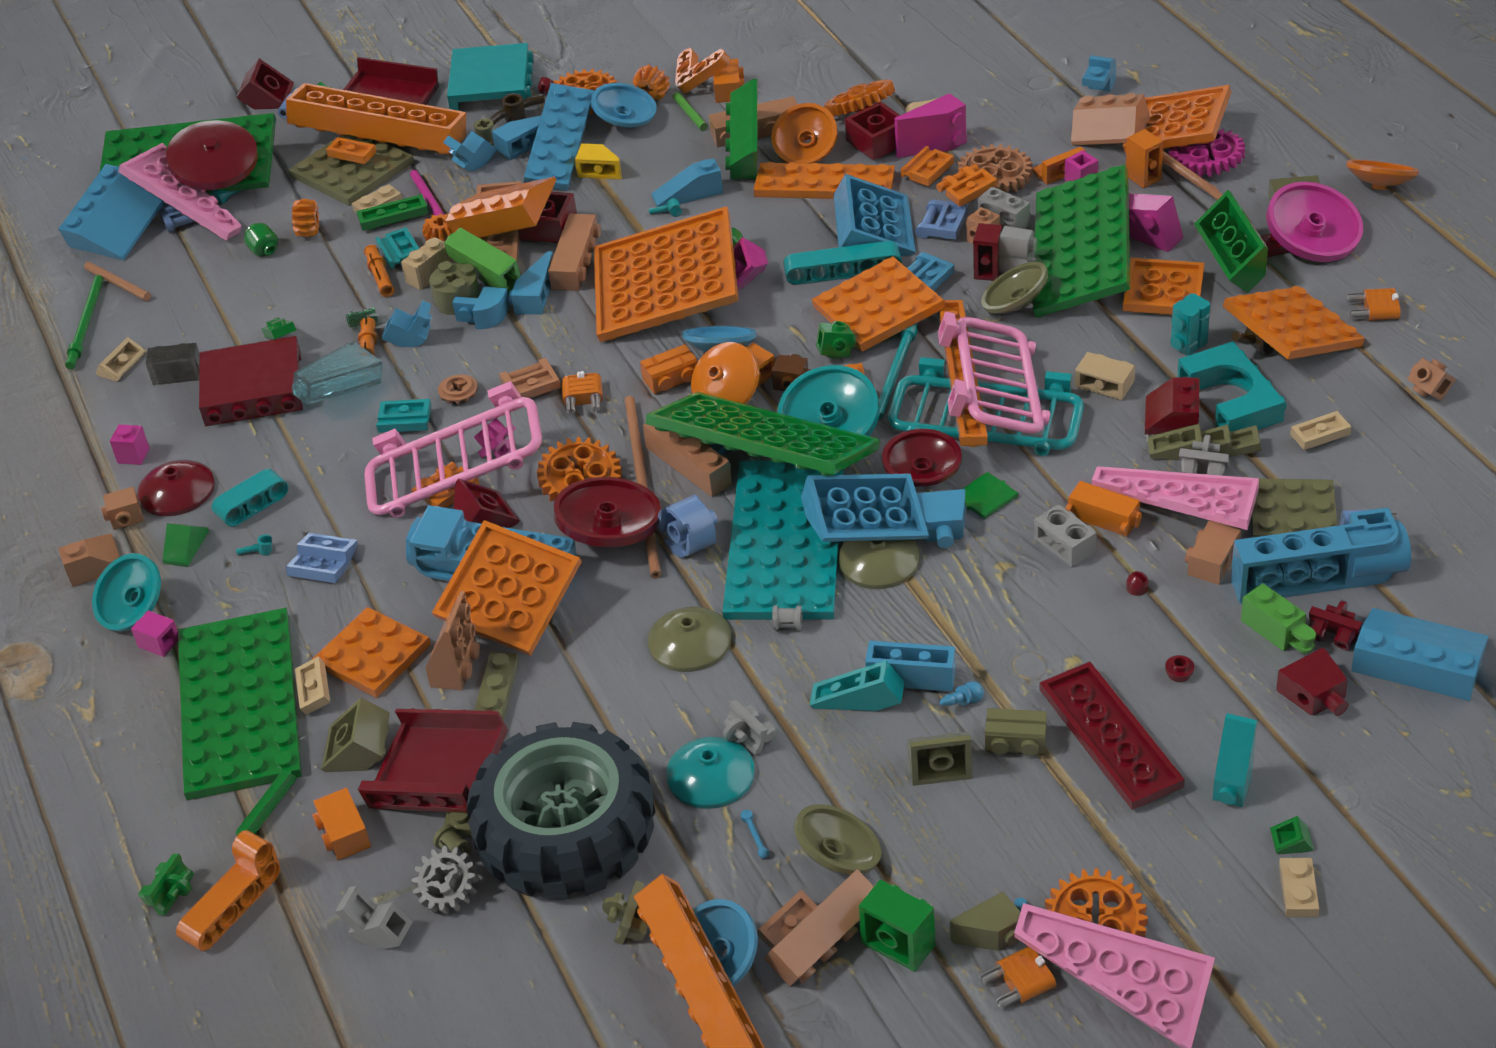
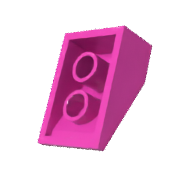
M950 93L894 118L896 156L898 158L915 156L926 146L931 151L936 149L945 152L967 143L966 105Z

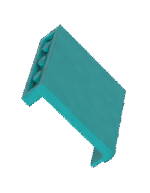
M528 43L453 49L447 91L449 109L459 111L460 102L502 99L504 96L514 93L520 94L523 99L531 97L530 87H532L531 75H533L532 63H534L533 51H529Z

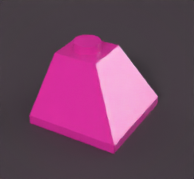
M744 237L733 247L737 290H740L754 280L769 264L764 249Z

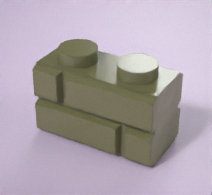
M987 708L985 751H992L996 754H1005L1007 752L1023 753L1027 756L1045 754L1047 711Z

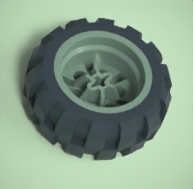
M556 722L538 725L534 733L523 736L519 732L502 742L501 752L498 755L490 753L479 767L475 776L476 780L473 781L469 790L466 808L474 846L479 851L481 862L489 872L501 882L505 880L506 885L514 891L533 897L536 891L543 892L548 900H569V893L585 890L586 896L606 889L607 880L614 875L621 879L630 871L639 859L638 852L643 853L649 843L655 827L653 816L656 812L649 772L641 757L630 749V746L624 740L608 730L599 734L592 724L572 722L571 727H558ZM556 824V825L561 826V827L556 828V827H554V826H552V825Z

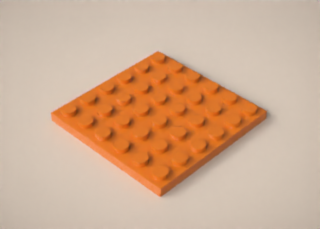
M727 206L594 246L596 334L600 342L636 333L653 326H660L670 321L683 319L687 316L707 312L708 310L739 301L731 219Z

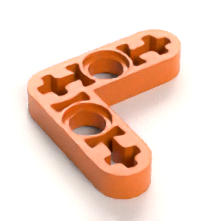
M692 48L685 49L677 59L675 86L682 93L691 91L725 68L730 62V56L723 49H719L698 63L699 57Z

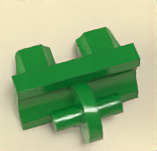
M172 854L167 862H160L155 869L156 878L151 885H144L138 895L145 905L152 906L158 915L166 916L180 895L187 896L192 890L189 881L194 876V872L183 863L180 854Z

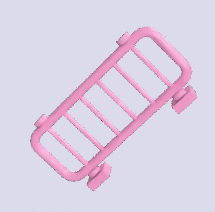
M945 311L938 330L939 345L950 347L952 339H958L964 381L955 379L947 400L949 415L960 417L963 408L968 407L971 416L984 424L1029 434L1039 433L1043 430L1044 426L1048 425L1050 411L1041 410L1031 360L1035 352L1036 342H1028L1026 335L1017 328L972 317H962L956 322L955 313ZM966 327L1010 336L1016 339L1018 343L968 332ZM968 337L1019 348L1020 356L969 345ZM970 350L1022 362L1023 370L973 359L970 356ZM972 364L1024 375L1026 384L973 372ZM974 377L1027 389L1028 398L975 386ZM976 391L1030 403L1031 412L979 401ZM979 406L1033 418V423L987 414L981 411Z
M509 381L488 390V397L495 406L493 409L410 443H406L396 429L373 437V446L380 455L373 458L367 464L364 473L369 511L374 515L390 513L392 517H402L405 514L406 506L455 487L458 478L470 481L507 465L512 470L522 468L524 464L523 459L534 454L542 443L535 401L522 397L513 383ZM525 407L527 408L531 442L527 446L516 450L510 412ZM505 415L511 453L492 460L487 422ZM482 424L487 462L469 469L464 431ZM459 434L464 472L445 479L441 441ZM436 443L440 481L422 488L417 450ZM413 453L417 491L399 498L394 460ZM389 462L393 501L378 505L375 471L379 466Z

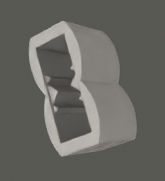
M1004 226L999 237V272L1001 275L1018 265L1037 262V258H1034L1037 239L1034 238L1033 230Z

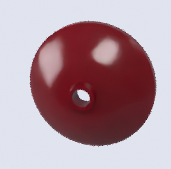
M914 429L898 434L886 444L882 452V464L886 473L911 474L914 487H928L946 481L958 471L962 462L959 444L946 433L933 429Z
M192 460L169 461L155 467L143 478L139 484L137 496L141 506L151 514L158 516L181 515L198 508L207 501L214 490L215 480L211 470L200 462Z

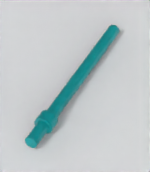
M919 322L902 330L900 345L879 396V419L884 415L909 346L916 338Z

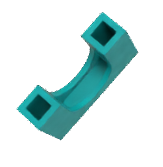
M1234 341L1178 359L1177 377L1199 378V390L1214 385L1228 384L1242 388L1247 392V394L1216 405L1215 425L1217 427L1228 425L1230 432L1257 425L1258 430L1284 422V413L1287 408L1285 398L1278 394L1271 382L1265 379L1255 364L1253 365L1245 352L1240 350Z

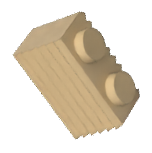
M436 237L426 241L425 245L418 250L412 251L406 259L401 261L407 284L423 290V287L430 285V275L438 269L440 263L445 261L452 263L451 258L447 254L444 241Z
M1087 352L1075 370V386L1077 388L1080 387L1082 390L1085 388L1086 391L1090 390L1096 394L1100 393V395L1104 394L1110 398H1118L1120 401L1123 400L1135 381V365L1127 361L1111 359L1102 354Z

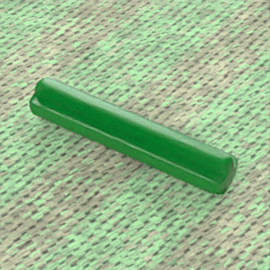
M281 771L238 827L236 836L245 830L254 834L258 832L296 782V776L291 771Z

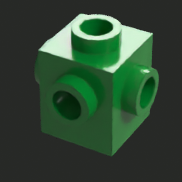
M841 321L819 323L816 347L820 355L828 356L832 359L850 357L851 349H854L856 344V336L853 334L850 326Z

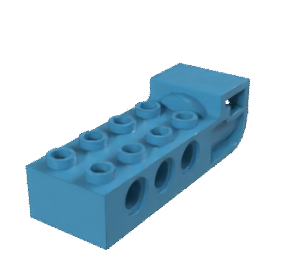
M428 505L423 516L416 517L406 537V559L408 564L415 566L421 574L427 577L450 581L481 524L466 521L462 510ZM505 528L577 556L575 540L569 537Z
M1389 508L1352 512L1350 513L1349 524L1234 540L1231 582L1239 604L1243 602L1245 595L1262 583L1282 597L1381 584L1388 581L1392 573L1404 572L1410 569L1411 546L1409 536L1404 525L1399 520H1394Z

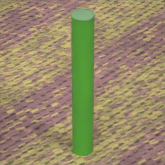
M675 92L673 99L701 131H705L708 127L706 122L679 92Z

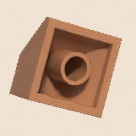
M112 533L84 539L58 548L72 587L98 579L104 569L120 557Z

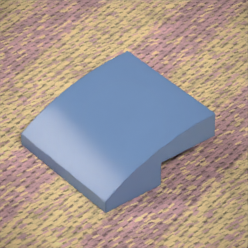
M308 533L297 544L298 554L286 566L287 576L336 583L345 572L354 555L357 540Z

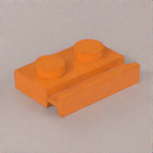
M926 146L901 168V177L909 176V180L929 187L954 164V156L936 149L931 151Z

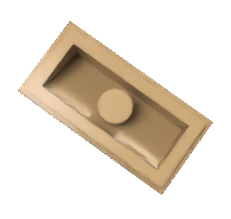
M127 337L98 365L96 375L118 382L146 354L147 350Z

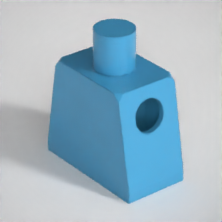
M965 489L916 493L929 534L928 539H924L925 541H937L938 546L941 548H948L953 545L954 540L963 538L966 515Z

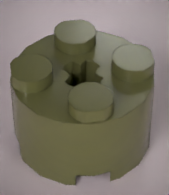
M445 261L440 263L438 269L430 275L429 284L433 302L439 308V312L443 314L455 315L452 303L455 297L479 298L480 296L477 276L472 264Z

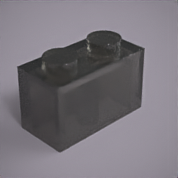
M181 343L178 345L148 348L145 364L153 386L199 380L200 353L197 343Z

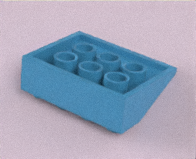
M105 164L58 230L71 248L124 261L165 202L119 173V167Z
M845 174L834 193L838 247L893 241L898 245L900 256L914 255L915 245L908 195Z
M911 474L810 475L806 478L801 499L806 518L822 542L928 539L929 537Z
M1372 608L1361 628L1355 645L1351 672L1470 701L1489 635Z

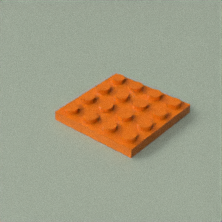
M1230 85L1146 97L1150 119L1144 129L1163 140V150L1168 147H1185L1189 144H1207L1215 141L1232 93ZM1124 143V144H1123V148H1124L1125 154H1126V145H1127V143Z
M894 257L886 259L868 270H864L855 277L843 281L834 288L822 292L811 299L813 307L830 323L841 321L850 326L853 334L856 336L855 346L862 352L946 308L944 299Z
M1299 286L1225 298L1222 306L1288 360L1362 347L1365 337L1359 334L1356 328L1346 324L1340 319L1338 314L1328 310L1321 301L1314 299L1304 288Z
M484 520L433 609L432 614L434 617L445 621L460 591H465L467 603L471 605L470 616L472 623L476 627L475 634L531 656L582 563L581 559Z

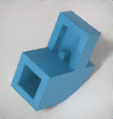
M1091 55L1089 67L1082 78V86H1088V89L1110 92L1116 81V60L1114 58Z
M473 131L470 132L463 144L449 135L443 142L450 147L448 152L453 155L451 160L468 171H475L486 165L497 151L494 146Z
M483 287L479 298L455 297L452 302L456 321L475 323L476 329H487L498 325L505 319L510 309L507 288Z
M422 300L413 316L395 308L386 323L382 339L399 347H417L423 344L427 339L432 315L429 314L431 304Z

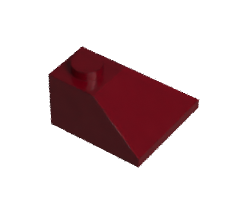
M457 479L455 483L454 509L462 510L466 521L482 524L485 520L505 528H511L519 523V518L497 490Z

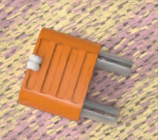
M1395 288L1364 289L1363 293H1347L1346 295L1347 302L1363 301L1365 309H1352L1350 311L1351 318H1368L1369 321L1400 319L1401 310L1398 293H1396Z
M584 371L577 372V375L565 376L562 379L563 403L566 405L568 414H571L570 406L572 414L575 413V406L591 404L592 410L596 412V403L597 412L601 409L600 402L603 399L601 376L598 373L584 374Z
M1029 946L997 961L995 967L979 975L983 984L1002 977L1010 988V992L996 998L997 1005L1001 1009L1016 1001L1024 1003L1056 987L1055 978L1046 966L1045 960Z

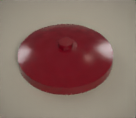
M213 120L190 125L178 132L168 144L166 158L171 174L179 182L197 189L213 190L232 186L245 179L256 166L258 152L253 136L245 128L231 122Z
M615 477L584 479L564 488L554 501V521L558 529L569 538L591 546L621 547L631 545L648 538L659 526L658 514L661 511V505L656 495L645 486L627 479Z

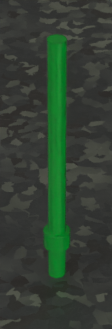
M100 275L94 277L73 342L68 346V357L65 363L67 369H74L77 359L82 355V344L104 280Z

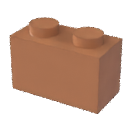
M1209 520L1204 530L1200 529L1198 531L1195 546L1189 547L1186 553L1185 563H1188V575L1220 585L1232 563L1234 540L1240 539L1241 529Z

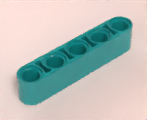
M883 241L793 253L785 257L783 266L787 282L792 285L853 278L864 270H868L891 257L896 258L901 264L902 260L898 245L893 241Z

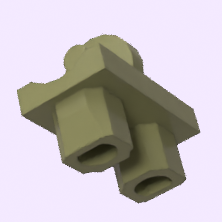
M635 880L627 902L624 900V894L617 892L615 897L606 898L602 904V909L608 915L607 920L609 922L615 923L617 918H622L614 942L622 945L626 937L642 942L648 928V924L642 919L634 917V913H637L639 908L634 896L644 886V883Z

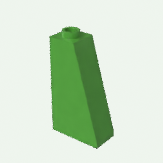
M461 227L455 233L450 234L444 242L448 256L457 263L472 264L477 279L486 286L507 288L509 298V291L513 290L515 281L521 276L516 259Z

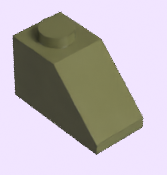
M1001 892L950 919V939L955 944L996 951L1008 945H1015L1020 941L1014 937L1020 911L1007 895Z

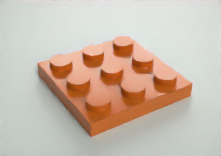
M1131 258L1130 290L1125 291L1123 311L1172 315L1173 305L1183 300L1189 294L1195 293L1201 297L1205 263Z
M366 607L312 659L319 656L325 662L327 673L377 698L431 643L428 636Z

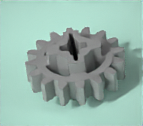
M443 846L441 853L432 849V857L428 859L422 856L421 859L424 865L422 867L415 866L414 868L419 873V877L412 878L411 882L418 886L413 890V893L420 898L419 903L424 907L428 906V909L434 913L440 909L442 913L448 914L450 907L459 911V903L463 901L469 904L470 900L467 895L477 892L472 887V883L480 880L474 874L478 867L471 862L472 858L466 852L463 853L457 847L451 851L447 846ZM447 862H455L451 865H447ZM443 894L444 898H435L432 895L439 896Z

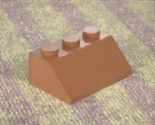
M1128 93L1116 96L1108 94L1099 97L1090 95L1081 97L1073 109L1072 145L1127 143V137L1143 130L1150 119L1144 94Z

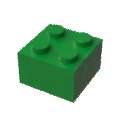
M881 879L858 905L861 944L916 972L936 946L934 907L926 900L917 899L904 892L899 886L890 885Z

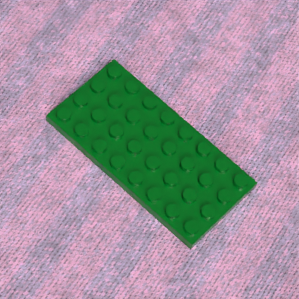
M274 113L106 131L100 171L105 164L120 167L124 162L161 143L168 147L172 138L190 125L204 121H226L245 128L253 136L257 146L258 159L255 168L245 179L232 186L213 190L240 191L268 188L276 117ZM206 190L205 192L211 194L212 190Z
M1125 164L1111 167L1096 174H1089L1074 181H1067L1052 188H1045L1036 193L1035 238L1037 239V247L1034 258H1037V262L1043 263L1048 270L1047 282L1033 301V312L1036 318L1130 290L1128 170Z
M695 392L647 413L645 422L647 425L655 426V429L658 431L677 432L678 436L684 438L696 437L706 444H722L725 449L744 450L750 456L770 457L773 462L792 463L798 469L806 470L811 468L818 470L824 476H834L841 470L879 450L880 439L701 392Z
M287 607L178 629L183 788L186 800L270 784L274 782L281 771L286 770L291 771L296 778L302 777L290 623Z

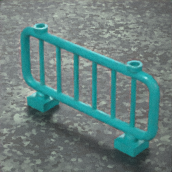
M920 357L919 375L904 377L896 387L888 412V422L890 426L899 431L933 429L946 433L953 438H959L957 427L945 426L949 413L948 402H946L940 425L919 423L930 387L950 389L949 395L951 392L950 380L946 378V360ZM1046 371L1045 389H1037L1039 399L1051 400L1049 409L1050 419L1048 425L1045 426L1042 438L1024 436L1019 431H1017V434L996 432L997 427L992 426L991 431H987V442L1034 447V452L1039 456L1048 455L1050 449L1063 450L1072 446L1077 439L1084 411L1083 400L1078 395L1072 393V374ZM978 382V387L1028 398L1027 389L1010 385ZM911 385L925 386L915 421L899 420L898 414L907 387ZM1000 397L998 405L1003 406L1005 398ZM1057 401L1068 402L1074 405L1068 433L1064 439L1048 438ZM1030 403L1024 404V411H1028ZM996 410V414H995V415H996V416H1000V415H1001V411H1000V410ZM1021 415L1020 421L1025 422L1026 416Z

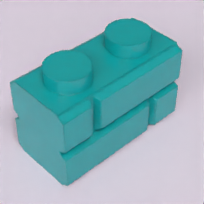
M1191 293L1173 305L1170 343L1174 349L1189 356L1196 352L1197 348L1200 349L1208 344L1210 302L1195 293Z

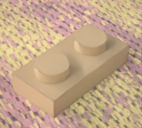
M388 184L353 202V211L356 212L401 200L402 195Z
M1338 411L1291 426L1290 435L1303 450H1307L1350 435L1352 426Z
M318 656L295 668L300 710L307 715L330 703L325 662Z
M1280 858L1279 870L1286 917H1318L1319 903L1312 858Z

